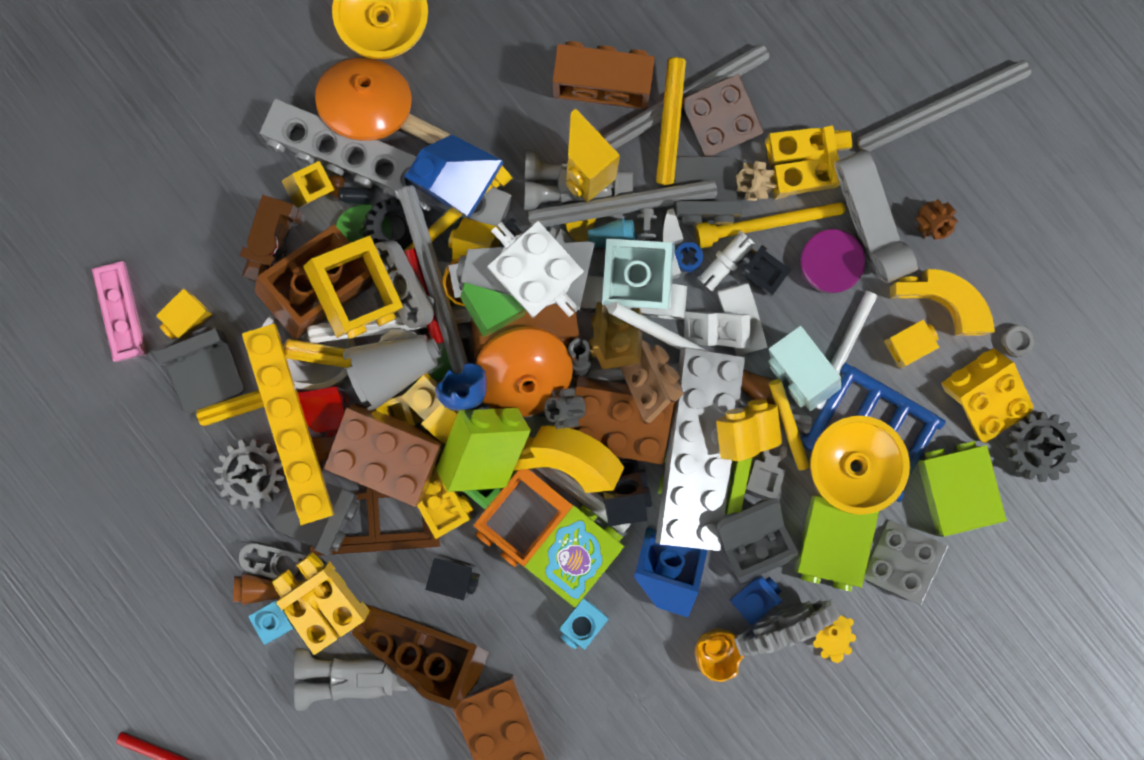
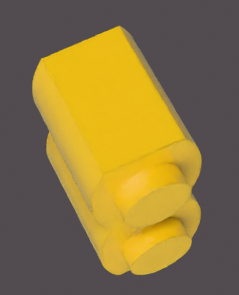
M753 400L748 402V406L743 409L725 411V416L716 420L721 459L737 462L758 455L762 451L773 449L782 443L778 405L767 404V400Z

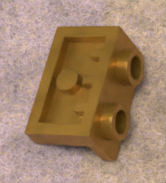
M597 302L596 315H592L591 319L594 337L589 340L591 355L594 358L597 357L602 370L639 364L641 361L642 330L608 313L606 306L602 305V302ZM640 308L631 309L632 311L642 315Z

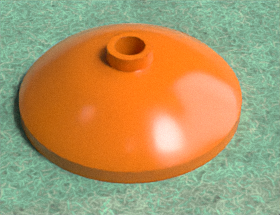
M351 58L338 62L323 73L316 86L315 103L319 116L331 130L349 139L371 141L385 138L401 128L411 110L412 96L407 81L395 68L380 60Z
M531 326L516 327L498 334L483 347L475 363L480 365L486 372L487 391L483 402L491 409L518 408L523 417L544 412L547 399L552 397L551 391L568 388L573 373L572 360L564 343L553 333ZM533 381L531 384L523 386L524 382Z

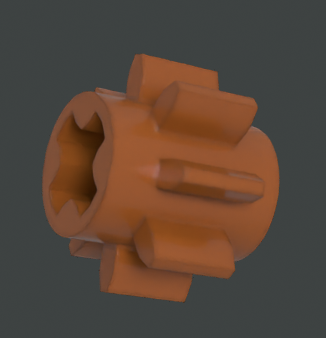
M939 199L927 202L920 208L918 217H916V221L920 224L917 229L925 238L931 235L934 240L944 239L951 235L955 229V223L958 220L953 215L957 211L949 202L942 204Z

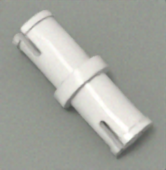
M741 230L722 252L719 250L715 254L717 258L697 277L704 284L714 275L706 284V287L712 292L731 270L734 272L738 268L736 264L756 245L748 238L739 247L747 237Z

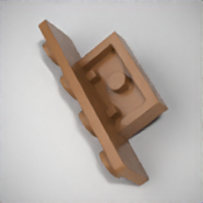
M642 340L640 363L621 366L620 368L643 420L651 423L670 404L671 400L676 402L684 392L678 381L680 379L678 373L671 367L668 361L670 356L666 350L659 345L652 346Z

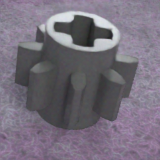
M575 388L552 390V397L547 399L544 407L547 419L551 422H556V429L578 427V419H581L586 411L583 397L575 395Z

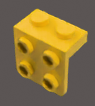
M994 348L982 353L976 360L964 368L955 371L949 378L941 382L945 393L962 405L977 438L983 443L990 441L1012 426L1016 421L1030 414L1034 408L1015 363Z

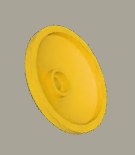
M333 0L332 18L339 37L351 50L367 58L389 59L407 52L419 41L428 21L427 0ZM381 14L388 15V20L385 22H379L377 19Z
M851 416L836 421L820 434L811 453L810 471L816 489L830 505L850 514H870L885 509L900 496L909 477V455L903 440L892 427L873 417ZM853 460H857L861 464L859 472L851 470L850 464Z

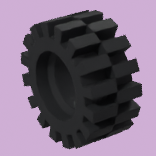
M396 197L384 199L371 207L365 215L366 220L363 221L362 226L365 227L363 236L367 237L370 235L374 245L378 242L391 240L383 234L381 225L385 217L390 215L397 216L403 221L405 232L400 239L393 241H396L404 251L413 243L401 201L396 199Z

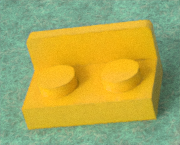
M435 468L425 497L417 507L435 539H438L472 520L470 512L474 511L465 494L460 496L457 491H447Z

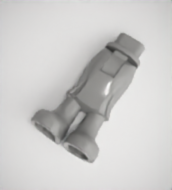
M525 150L524 181L558 180L557 186L524 182V210H535L540 203L549 201H560L561 203L585 201L581 196L576 197L566 185L567 163H546L541 161L536 151ZM618 168L616 180L592 200L632 194L633 172L619 171Z
M301 648L295 650L294 679L330 677V683L296 681L294 685L296 711L307 710L313 702L319 700L333 699L337 701L343 698L372 699L385 695L392 696L393 691H407V682L399 677L382 660H339L334 658L333 661L314 659L308 649Z

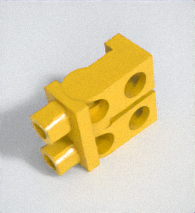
M826 126L823 128L769 133L765 139L769 168H773L772 170L775 171L773 175L776 188H773L774 200L787 198L790 195L837 188L840 183L834 163L839 160L838 151L850 150L852 148L850 130L834 131L833 126Z
M312 552L297 563V567L305 576L303 580L298 582L288 569L278 575L272 583L280 595L276 602L281 610H284L294 628L313 655L336 641L339 636L342 637L364 622L370 610L363 601L359 602L343 578L335 571L336 568L330 561L324 564Z

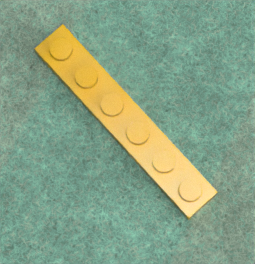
M276 324L242 333L300 525L335 515Z

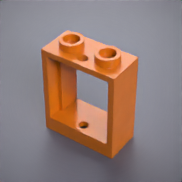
M529 469L518 470L508 482L507 487L502 489L473 525L478 529L475 535L489 547L493 542L503 550L500 556L512 566L516 567L519 563L524 567L573 505ZM521 481L558 510L557 514L524 554L487 525V522Z

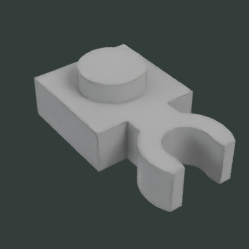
M784 446L779 450L778 456L771 455L769 450L760 452L763 462L756 459L752 462L746 493L767 500L778 497L786 471L777 467L778 463L787 455V447Z

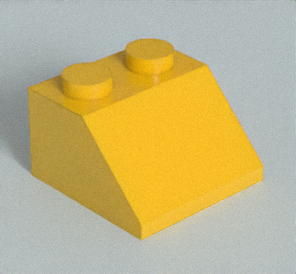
M575 108L571 112L566 185L576 197L581 196L588 203L616 180L620 155Z

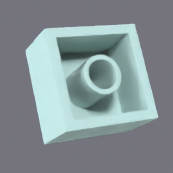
M606 239L602 305L610 306L615 301L625 307L671 309L675 244L671 242Z
M799 326L769 348L771 359L768 362L771 365V371L777 379H781V381L786 380L789 383V394L800 408L805 405L809 411H812L841 389L840 375L802 326Z

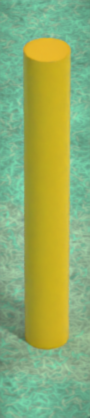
M781 379L773 380L769 383L775 404L778 405V413L797 469L799 471L806 470L810 467L782 381Z

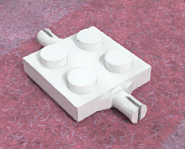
M539 221L525 233L516 237L513 236L502 222L491 231L505 247L501 254L487 268L532 318L545 307L555 302L568 317L572 316L580 308L566 293L571 283L584 271Z

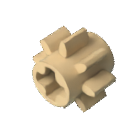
M766 162L744 163V169L739 174H736L737 192L746 193L745 200L749 201L768 199V193L773 188H776L773 176L775 171L767 170Z

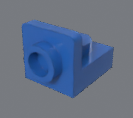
M760 575L729 599L750 625H753L772 607L783 602L778 596L782 592L779 586L770 576L764 579Z

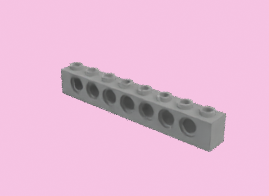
M275 98L259 133L267 141L266 146L275 151L284 153L285 149L296 153L295 158L310 165L314 161H320L321 164L326 165L324 168L326 171L337 176H342L343 173L355 177V183L369 189L373 185L384 189L383 194L390 198L396 197L398 200H400L398 190L407 186L408 179L405 175L417 157L378 140L360 141L341 136L331 130L321 117ZM295 129H305V135L301 140H291V133ZM333 140L335 146L332 151L328 153L320 152V145L324 141ZM354 152L364 153V159L358 165L349 164V157ZM383 164L394 166L393 173L388 177L378 175V169ZM492 188L482 197L481 202L483 206L479 212L472 213L470 218L463 214L454 224L459 225L463 218L494 226L501 222L504 223L512 203V195ZM416 189L422 211L430 213L431 209L445 214L451 208Z

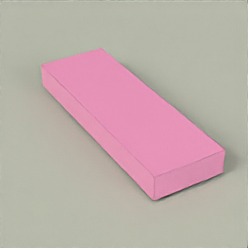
M121 261L93 268L92 273L113 361L119 362L147 355L126 263Z

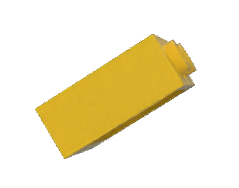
M370 235L314 257L303 266L336 338L346 334L349 339L355 338L367 332L365 326L374 322L377 323L378 327L395 320L394 314L404 308ZM363 257L385 307L349 321L326 271Z

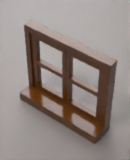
M335 437L312 438L322 475V460L328 459ZM366 487V493H358L356 500L367 499L369 535L345 537L338 552L333 550L331 555L441 547L440 537L435 539L423 516V532L381 535L379 498H389L390 496ZM310 546V553L313 552L316 556L324 555L315 551V547Z

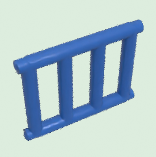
M845 362L840 371L842 373L841 389L827 399L812 425L810 433L807 435L803 434L801 437L803 446L812 452L816 440L826 429L851 383L854 381L870 390L855 416L870 417L880 397L897 406L888 422V425L897 433L908 413L925 422L908 452L910 477L936 429L941 430L946 420ZM853 461L851 462V470L859 472L861 466ZM905 492L900 494L896 499L897 502L902 501Z

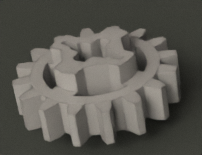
M252 439L250 446H248L245 440H239L238 449L232 445L227 446L229 456L219 455L218 459L223 462V466L214 468L215 472L221 473V478L214 481L215 485H224L225 489L222 490L220 495L221 497L231 495V505H236L241 500L242 509H249L251 502H253L255 508H262V499L272 503L274 499L271 493L282 492V489L277 485L278 481L286 480L285 476L279 475V470L283 469L282 463L276 462L279 453L275 451L270 454L271 444L264 443L259 448V440ZM252 452L263 456L268 463L261 464L257 462ZM238 459V465L235 470L230 472L232 464ZM249 468L263 470L258 472L257 475L252 476V480L238 478L243 476L244 473L249 472ZM267 476H271L268 486L263 490L262 484ZM239 484L243 486L248 496L238 492L233 485Z

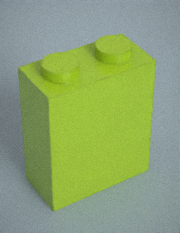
M518 408L458 411L436 467L448 492L507 487L531 431Z
M975 441L956 445L957 451L945 454L944 448L926 452V459L918 461L936 536L945 537L1007 521L987 445L977 446Z
M811 496L798 549L799 558L796 559L794 567L795 572L802 573L801 580L820 584L821 578L833 581V588L852 592L853 586L862 588L879 511L870 514H850L833 507L823 497Z

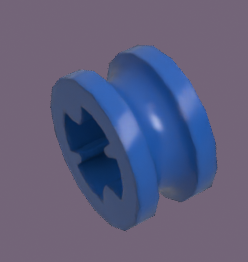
M682 243L675 251L679 268L683 272L690 273L695 271L703 261L702 249L695 243ZM689 249L694 251L696 263L694 265H691L690 262L688 265L681 262L683 255L680 252L686 250V253H688Z

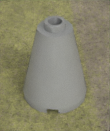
M426 335L355 346L344 350L343 354L344 360L349 357L351 359L352 366L346 368L348 376L362 403L369 401L367 406L369 411L380 407L438 365L437 358L441 357L439 347L434 338L429 340Z

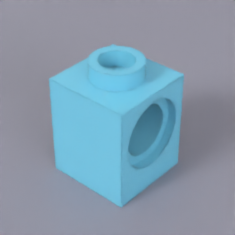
M584 597L559 626V630L563 632L560 638L573 649L580 646L585 650L609 620V617ZM578 617H586L591 622V629L585 634H578L573 630V621Z
M277 600L248 616L264 645L294 629L284 610H281L277 605Z

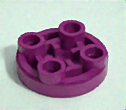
M828 229L815 234L805 244L801 252L800 268L802 278L814 289L823 293L837 294L847 291L859 281L865 269V253L861 244L854 236L843 230Z

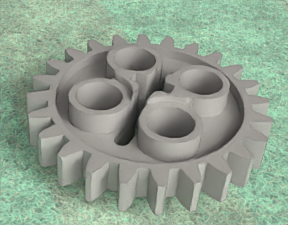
M833 599L819 600L815 603L810 601L804 602L790 609H781L775 614L758 620L756 625L751 626L752 628L744 630L742 634L737 635V638L734 639L740 656H754L758 653L760 655L769 654L816 636L819 631L825 629L824 627L832 625L834 621L838 620L840 613Z

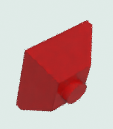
M336 386L297 393L307 426L317 433H325L326 437H336L346 408L349 407L347 391Z

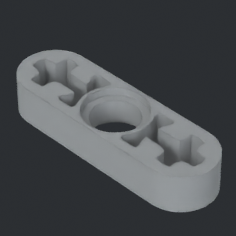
M393 240L376 243L375 247L404 307L398 311L402 321L409 328H418L430 324L434 316L433 306L403 249ZM399 276H402L406 281L407 287L404 293L398 287Z
M252 543L241 549L239 563L247 572L276 578L281 574L277 567L278 560L282 556H290L295 562L292 574L300 582L305 576L302 573V579L297 577L300 573L297 563L308 554L260 543ZM257 549L259 556L270 558V551L274 552L275 555L270 562L271 571L266 570L269 565L268 563L259 562L254 567L251 566L252 561L247 559V554L253 553ZM318 557L324 564L329 562L324 558Z

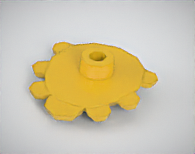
M840 614L838 620L834 621L832 625L824 627L825 629L819 631L815 636L816 640L813 642V646L823 649L820 653L822 658L826 659L830 655L832 662L839 663L844 659V654L850 655L852 653L849 643L856 640V635L851 633V626L854 625L853 619L845 618Z

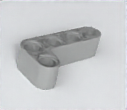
M864 149L834 163L836 174L860 244L864 250L866 261L872 273L885 283H889L917 271V261L911 248L900 240L871 154L868 150Z

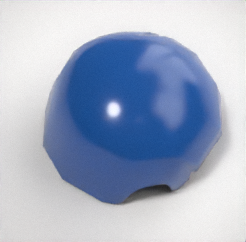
M466 363L463 371L459 374H454L451 370H448L443 381L437 383L435 388L436 398L445 408L453 411L469 410L477 407L482 403L486 395V372L480 365Z

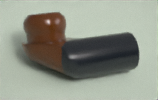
M343 176L328 177L334 188L328 195L346 204H370V189L344 187L345 179Z

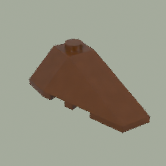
M366 605L370 612L365 621L353 629L352 635L392 668L399 677L416 689L423 698L455 710L478 683L489 652L475 644Z

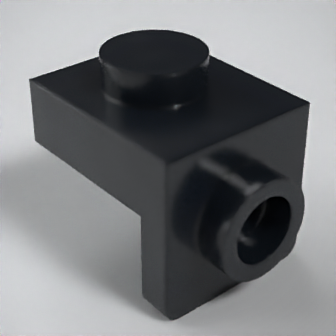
M761 245L758 251L751 248L740 263L745 267L740 275L772 297L791 269L766 252L767 248Z

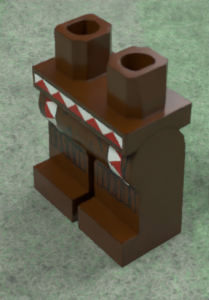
M262 194L248 236V248L242 247L240 256L247 260L242 273L243 277L256 282L258 275L285 257L287 252L285 242L292 223L301 225L304 213L295 205Z

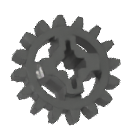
M1039 412L1037 419L1033 414L1025 415L1026 423L1021 420L1014 423L1018 431L1008 432L1007 435L1014 440L1013 443L1006 444L1005 448L1013 450L1014 454L1007 459L1008 461L1018 462L1015 468L1016 472L1026 470L1025 479L1033 480L1037 474L1038 482H1046L1048 476L1051 480H1058V471L1063 474L1070 472L1066 464L1067 462H1077L1078 459L1072 456L1071 453L1072 451L1079 450L1080 446L1071 442L1077 436V433H1068L1066 431L1070 426L1069 422L1059 424V415H1051L1048 419L1046 412ZM1032 429V435L1026 441H1023L1027 432ZM1053 430L1057 433L1061 441H1059L1053 435ZM1041 443L1053 446V449L1043 451L1038 450V448H1031V445ZM1024 453L1032 459V464L1027 461ZM1061 453L1060 458L1053 465V459Z

